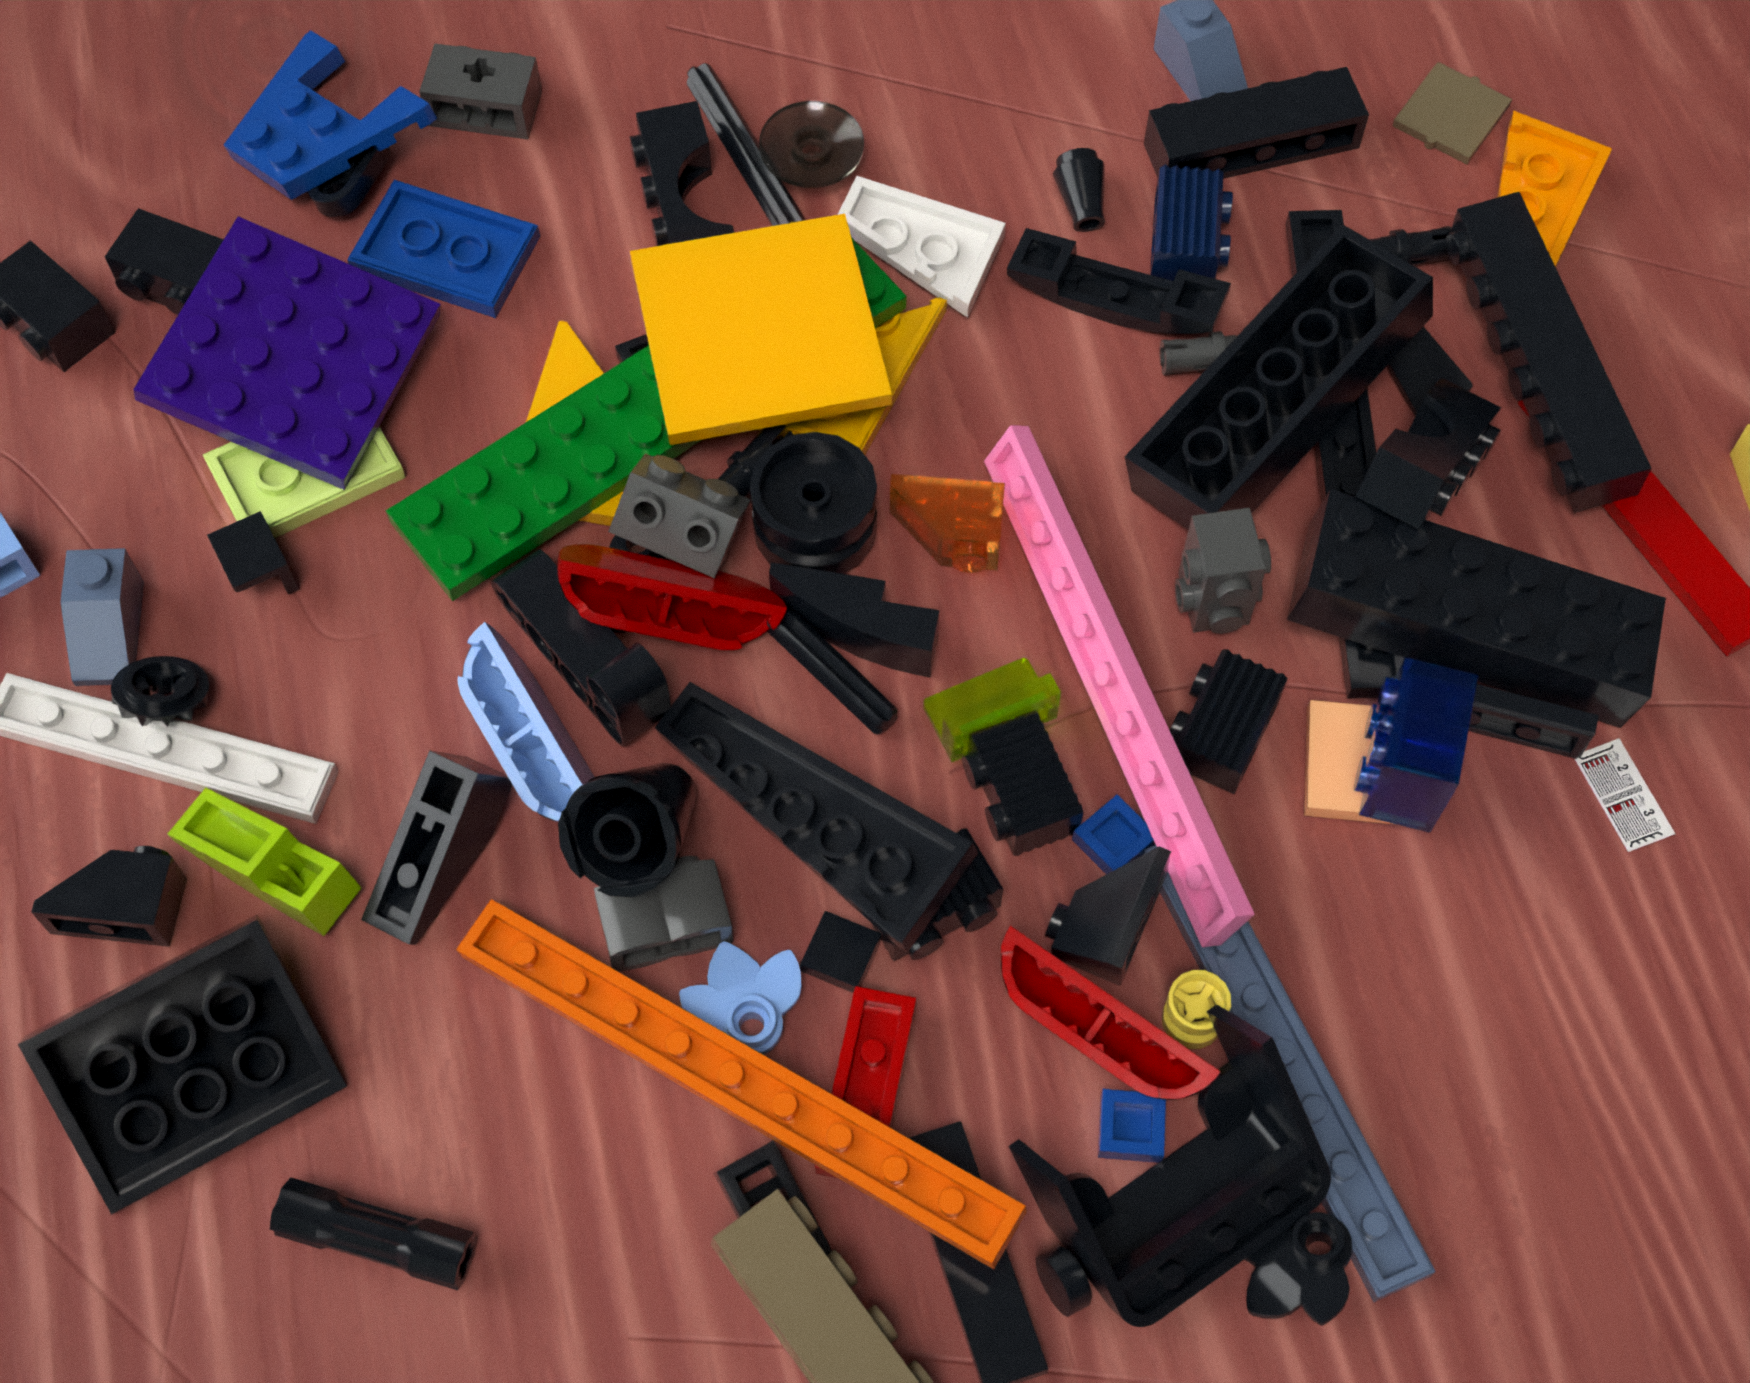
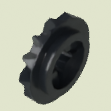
M155 656L135 661L121 669L111 684L112 704L118 705L121 717H137L142 727L152 721H162L168 727L171 720L175 718L192 720L194 710L207 707V697L210 691L208 676L201 667L189 660L172 656ZM150 690L152 692H158L150 696Z

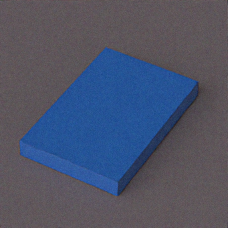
M393 180L347 261L352 266L410 291L496 318L540 238L538 225Z

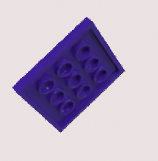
M238 216L134 387L135 400L345 490L440 316L441 304Z

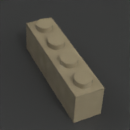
M777 1189L712 1238L711 1247L809 1383H934L916 1360L908 1365L905 1364L891 1344L898 1338L892 1324L876 1305L871 1306L867 1310L851 1290V1287L858 1283L853 1271L836 1250H833L828 1255L824 1253L811 1235L818 1226L810 1212L796 1196L786 1201Z

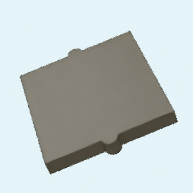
M1437 62L1396 116L1392 126L1424 142L1425 148H1435L1467 165L1510 107L1512 99L1481 84L1480 79L1476 76L1469 78Z

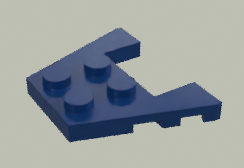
M310 30L304 35L223 146L232 160L293 200L351 168L348 162L349 158L371 146L378 151H382L397 143L393 134L415 122L422 129L433 123L437 117L427 101L402 86L397 88L361 120L313 91L317 85L339 68L345 60L336 45Z

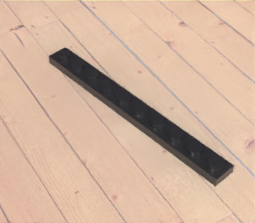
M1342 210L1288 212L1285 225L1292 277L1342 224L1344 225ZM1367 388L1314 445L1321 502H1323L1330 489L1355 497L1377 453ZM1339 637L1347 699L1406 697L1410 688L1406 658Z

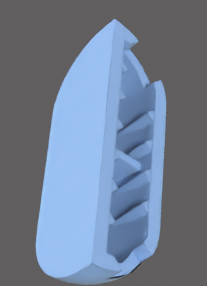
M484 622L473 632L467 641L471 647L464 662L462 677L458 676V687L461 696L522 801L530 809L543 817L559 822L561 813L566 808L571 795L583 783L595 777L529 668L502 635L488 623Z

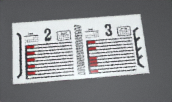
M1620 739L1584 751L1580 758H1574L1628 852L1675 835L1674 830Z

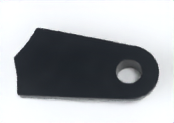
M1424 326L1387 365L1414 415L1417 414L1426 394L1441 377L1468 391L1473 387L1471 381Z

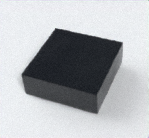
M825 911L800 963V971L854 993L855 986L861 987L881 943L882 934Z

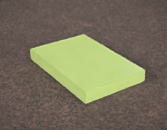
M380 427L376 431L345 490L233 442L203 454L207 466L236 521L261 511L274 538L406 478L400 462Z

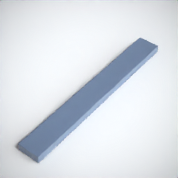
M1154 845L1144 849L1143 855L1157 848V846ZM1167 873L1160 894L1199 969L1216 974L1226 983L1231 994V1008L1229 1012L1271 1036L1275 1042L1330 1168L1331 1183L1329 1191L1321 1203L1327 1214L1341 1221L1348 1229L1352 1239L1351 1260L1371 1299L1375 1303L1431 1277L1436 1272L1251 925L1247 921L1220 946L1202 947L1171 877Z

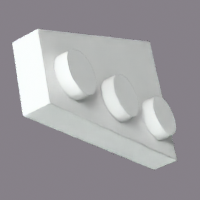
M856 176L838 215H846L851 237L856 242L938 298L947 300L948 305L967 318L1005 236L1006 223L860 176Z

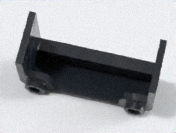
M1217 1004L1209 1009L1207 1013L1229 1062L1218 1069L1221 1071V1074L1217 1079L1199 1092L1198 1109L1207 1130L1108 1198L1103 1187L1089 1175L1071 1173L1064 1176L1020 1139L1008 1146L1048 1226L1063 1246L1075 1256L1087 1278L1108 1306L1132 1326L1145 1327L1161 1320L1292 1226L1301 1217L1313 1211L1321 1204L1329 1191L1331 1183L1330 1168L1273 1038Z

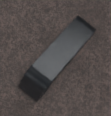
M541 549L535 551L491 581L497 598L509 615L619 745L625 746L658 723L665 713L671 709L666 678L652 655L640 643H634L627 648L610 627L597 625L582 618L578 610L569 603L563 594L558 580L557 565Z

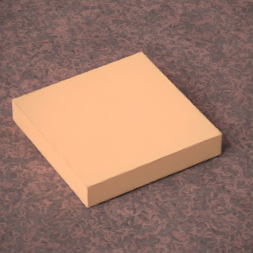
M1310 700L1307 707L1304 816L1424 827L1428 820V711Z

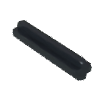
M785 603L787 610L782 621L774 630L767 621V626L770 628L767 632L874 734L885 732L898 718L897 707Z

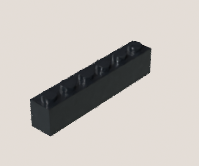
M1520 192L1457 209L1451 232L1446 236L1449 257L1453 264H1460L1467 279L1466 288L1469 301L1474 309H1481L1488 324L1487 336L1493 352L1496 355L1501 354L1509 370L1508 382L1510 390L1517 401H1523L1528 411L1530 431L1535 444L1539 448L1544 447L1552 464L1551 475L1557 492L1561 496H1567L1574 513L1638 495L1652 468Z

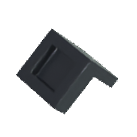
M261 511L207 534L235 592L244 591L277 575L288 595L299 590Z

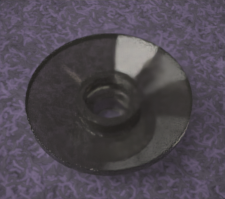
M802 101L781 108L766 121L760 133L759 149L765 166L778 179L798 187L820 188L836 184L853 173L863 156L864 136L858 122L846 110L827 102Z

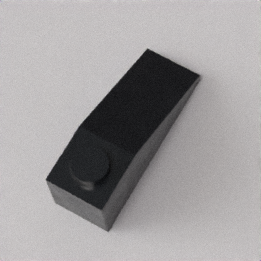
M429 750L361 920L409 945H416L492 836L512 787L508 776L466 756Z

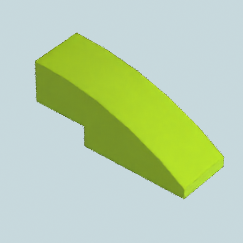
M206 787L167 833L177 844L243 889L322 936L326 935L361 890V886L340 862L299 842L287 828Z

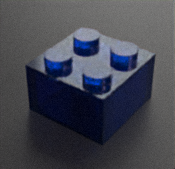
M1405 657L1395 679L1384 678L1377 704H1372L1365 726L1364 738L1371 739L1367 757H1361L1353 790L1363 793L1359 815L1428 833L1432 831L1459 785L1478 675Z

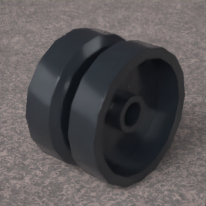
M808 432L790 435L766 450L754 466L750 482V498L757 548L770 565L771 563H778L844 574L858 566L871 550L877 528L876 478L873 465L860 448L837 435Z

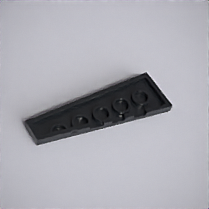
M691 682L688 683L672 704L671 709L665 713L655 727L662 739L899 948L906 952L910 950L978 854L973 842Z

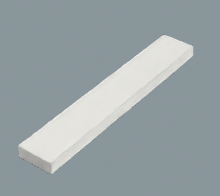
M6 673L0 685V736L199 792H202L206 787L232 801L310 823H317L338 774L335 763L172 719L168 727L162 721H152L142 727L137 717L122 718L118 705L112 704L111 701Z

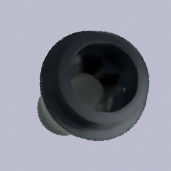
M1076 148L1066 151L1056 160L1057 168L1053 172L1054 180L1071 215L1074 229L1079 232L1097 230L1105 224L1103 213L1105 164L1101 159H1098L1097 152L1093 149Z

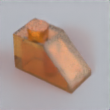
M891 474L889 513L940 566L954 567L959 571L976 573L983 570L997 571L1005 483Z

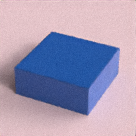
M1118 794L1077 827L1072 837V841L1105 874L1143 855L1144 849L1156 845L1146 822Z
M1102 1089L1100 1096L1098 1158L1161 1162L1164 1158L1166 1100L1152 1098L1136 1091Z

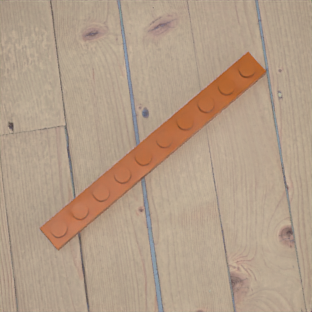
M493 899L486 905L456 949L463 959L992 1269L997 1265L1027 1213L1026 1205Z

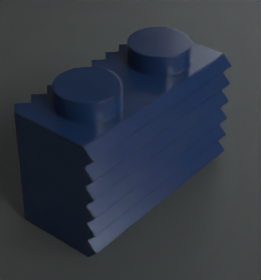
M1166 164L1160 167L1154 200L1150 275L1174 281L1180 269L1215 279L1218 267L1227 268L1231 236L1221 234V224H1229L1233 193L1223 191L1224 173L1220 169L1211 171L1207 168L1202 171L1198 167L1191 170L1187 166L1180 169L1177 165L1170 168Z

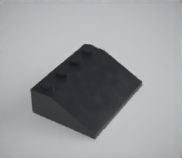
M258 914L25 1035L18 1044L111 1215L347 1087Z

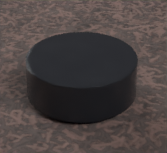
M1058 1245L1036 1257V1268L1040 1281L1054 1306L1064 1316L1069 1317L1090 1305L1092 1292L1086 1274L1078 1260L1067 1248Z

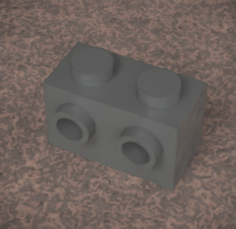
M645 453L630 472L608 532L715 579L728 557L750 499L739 495L737 489L725 481L719 479L705 480L685 471L684 466L675 459L662 455L650 456Z
M1250 508L1193 515L1191 518L1185 547L1182 551L1178 572L1179 578L1175 580V596L1179 611L1181 613L1188 612L1193 633L1211 630L1213 633L1224 634L1233 632L1243 625H1249L1256 602L1262 600V581L1264 574H1269L1271 571V554L1266 539H1258Z

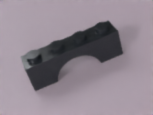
M698 101L637 112L638 135L629 136L635 167L645 166L647 176L640 177L646 208L656 207L659 218L651 219L656 246L734 233L732 225L706 220L692 212L684 203L691 189L712 175L709 140Z
M1441 377L1426 394L1408 432L1395 429L1379 447L1355 497L1417 529L1422 527L1432 512L1442 516L1453 497L1458 496L1468 477L1471 478L1474 475L1482 459L1485 460L1501 432V429L1493 426V423L1502 407Z

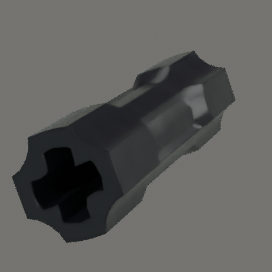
M292 1177L289 1178L280 1190L278 1200L271 1213L269 1230L274 1231L275 1236L318 1249H334L405 1271L412 1277L454 1290H459L466 1279L470 1264L474 1258L477 1237H474L473 1231L429 1218L417 1219L344 1197L335 1190Z

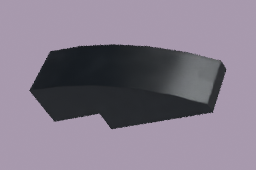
M771 563L769 570L770 591L777 594L784 603H787L828 643L859 658L893 670L931 677L938 640L940 610L885 602L886 581Z

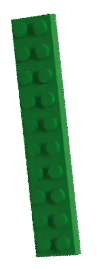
M852 238L875 328L906 309L907 296ZM648 345L386 510V514L391 525L448 597L454 601L623 492L630 472L645 453L650 456L662 455L674 459L702 440L675 445L669 444Z

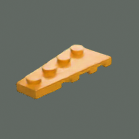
M1513 111L1508 126L1497 198L1520 192L1556 267L1607 163L1612 148Z

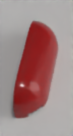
M590 544L565 546L561 548L558 555V580L566 599L578 610L582 618L605 627L712 649L739 650L743 648L742 644L758 638L770 629L767 626V621L773 630L777 628L787 610L784 601L764 586L721 571L718 572L714 579L675 561Z
M1012 926L1009 927L1001 945V972L1008 995L1012 1001L1027 1015L1132 1089L1156 1099H1182L1201 1092L1221 1074V1071L1034 941Z

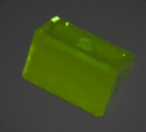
M1020 658L925 698L923 709L951 762H954L968 754L969 733L1034 710L1039 712L1040 720L1043 723L1056 719L1061 691L1051 673L1038 678L1027 658Z

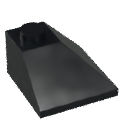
M1159 846L1076 890L1069 906L1059 902L1045 934V937L1054 940L1051 947L1052 955L1062 962L1121 986L1166 879L1171 851Z

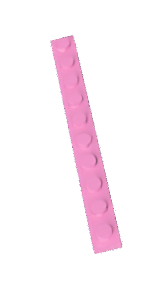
M1010 425L986 457L984 463L1157 847L1160 846L1171 851L1168 873L1202 947L1220 946L1255 915L1029 426Z

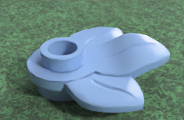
M723 941L718 945L710 961L707 975L708 985L689 986L679 991L682 1009L764 1055L771 1051L780 1041L783 1033L782 1016L800 998L802 984L798 961L791 950H785L771 957L760 967L746 952L729 942ZM750 1019L759 1020L764 1025L762 1031L754 1036L744 1034L740 1028L745 1021Z

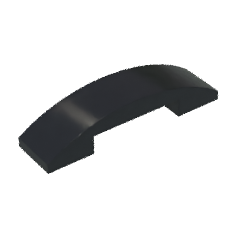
M1029 228L1025 229L1007 267V275L1058 305L1111 324L1159 333L1198 334L1213 332L1231 287V283L1180 269L1174 281L1078 256L1076 241Z

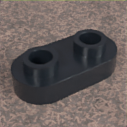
M371 146L348 159L351 168L309 190V196L319 212L329 217L345 216L354 212L364 200L389 160L390 147L378 151Z

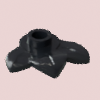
M1321 1212L1309 1213L1244 1259L1256 1267L1247 1289L1248 1313L1265 1319H1279L1291 1315L1300 1307H1303L1305 1313L1321 1326L1334 1319L1344 1309L1350 1292L1344 1268L1348 1265L1352 1256V1239L1346 1226L1329 1214ZM1321 1241L1327 1243L1331 1250L1323 1255L1311 1254L1307 1248L1310 1244Z

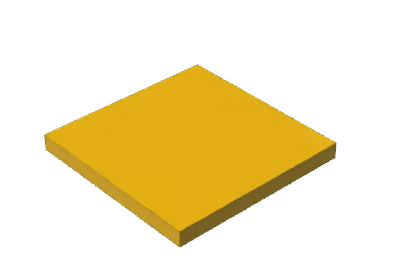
M845 214L630 251L634 278L670 445L892 405V392Z

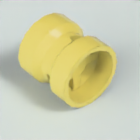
M1191 970L1181 974L1172 983L1162 1011V1026L1165 1033L1188 1049H1201L1211 1045L1218 1036L1207 1011L1216 1004L1230 1011L1231 994L1226 983L1216 974L1206 970ZM1203 1018H1204V1020H1202V1021L1194 1022V1020H1200V1019H1203Z

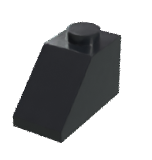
M137 846L133 852L109 850L34 900L31 913L49 934L170 947L187 878L173 857L162 849L151 846Z

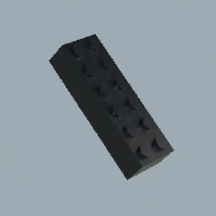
M1342 224L1126 454L1125 462L1132 492L1188 530L1193 515L1250 508L1252 514L1433 316V277Z
M1330 489L1308 526L1287 620L1514 694L1599 715L1598 721L1621 728L1651 698L1666 598L1427 520L1420 529H1417L1357 497Z

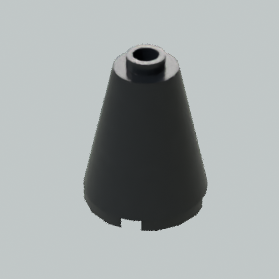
M661 763L597 776L583 783L571 795L558 822L560 849L570 869L580 879L585 875L589 880L600 886L598 891L609 896L635 897L655 889L670 875L677 863L696 803L697 793L692 778L679 766Z

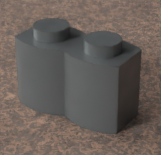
M697 856L679 857L674 869L655 889L635 897L609 896L598 891L600 886L594 888L611 966L616 971L642 968L671 957L693 955L716 949L723 941L733 942L732 924L714 859L700 860Z

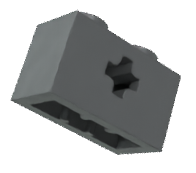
M435 43L419 93L420 97L430 104L437 117L428 126L528 140L542 94L536 57L513 52L503 53L473 49L467 46H450Z

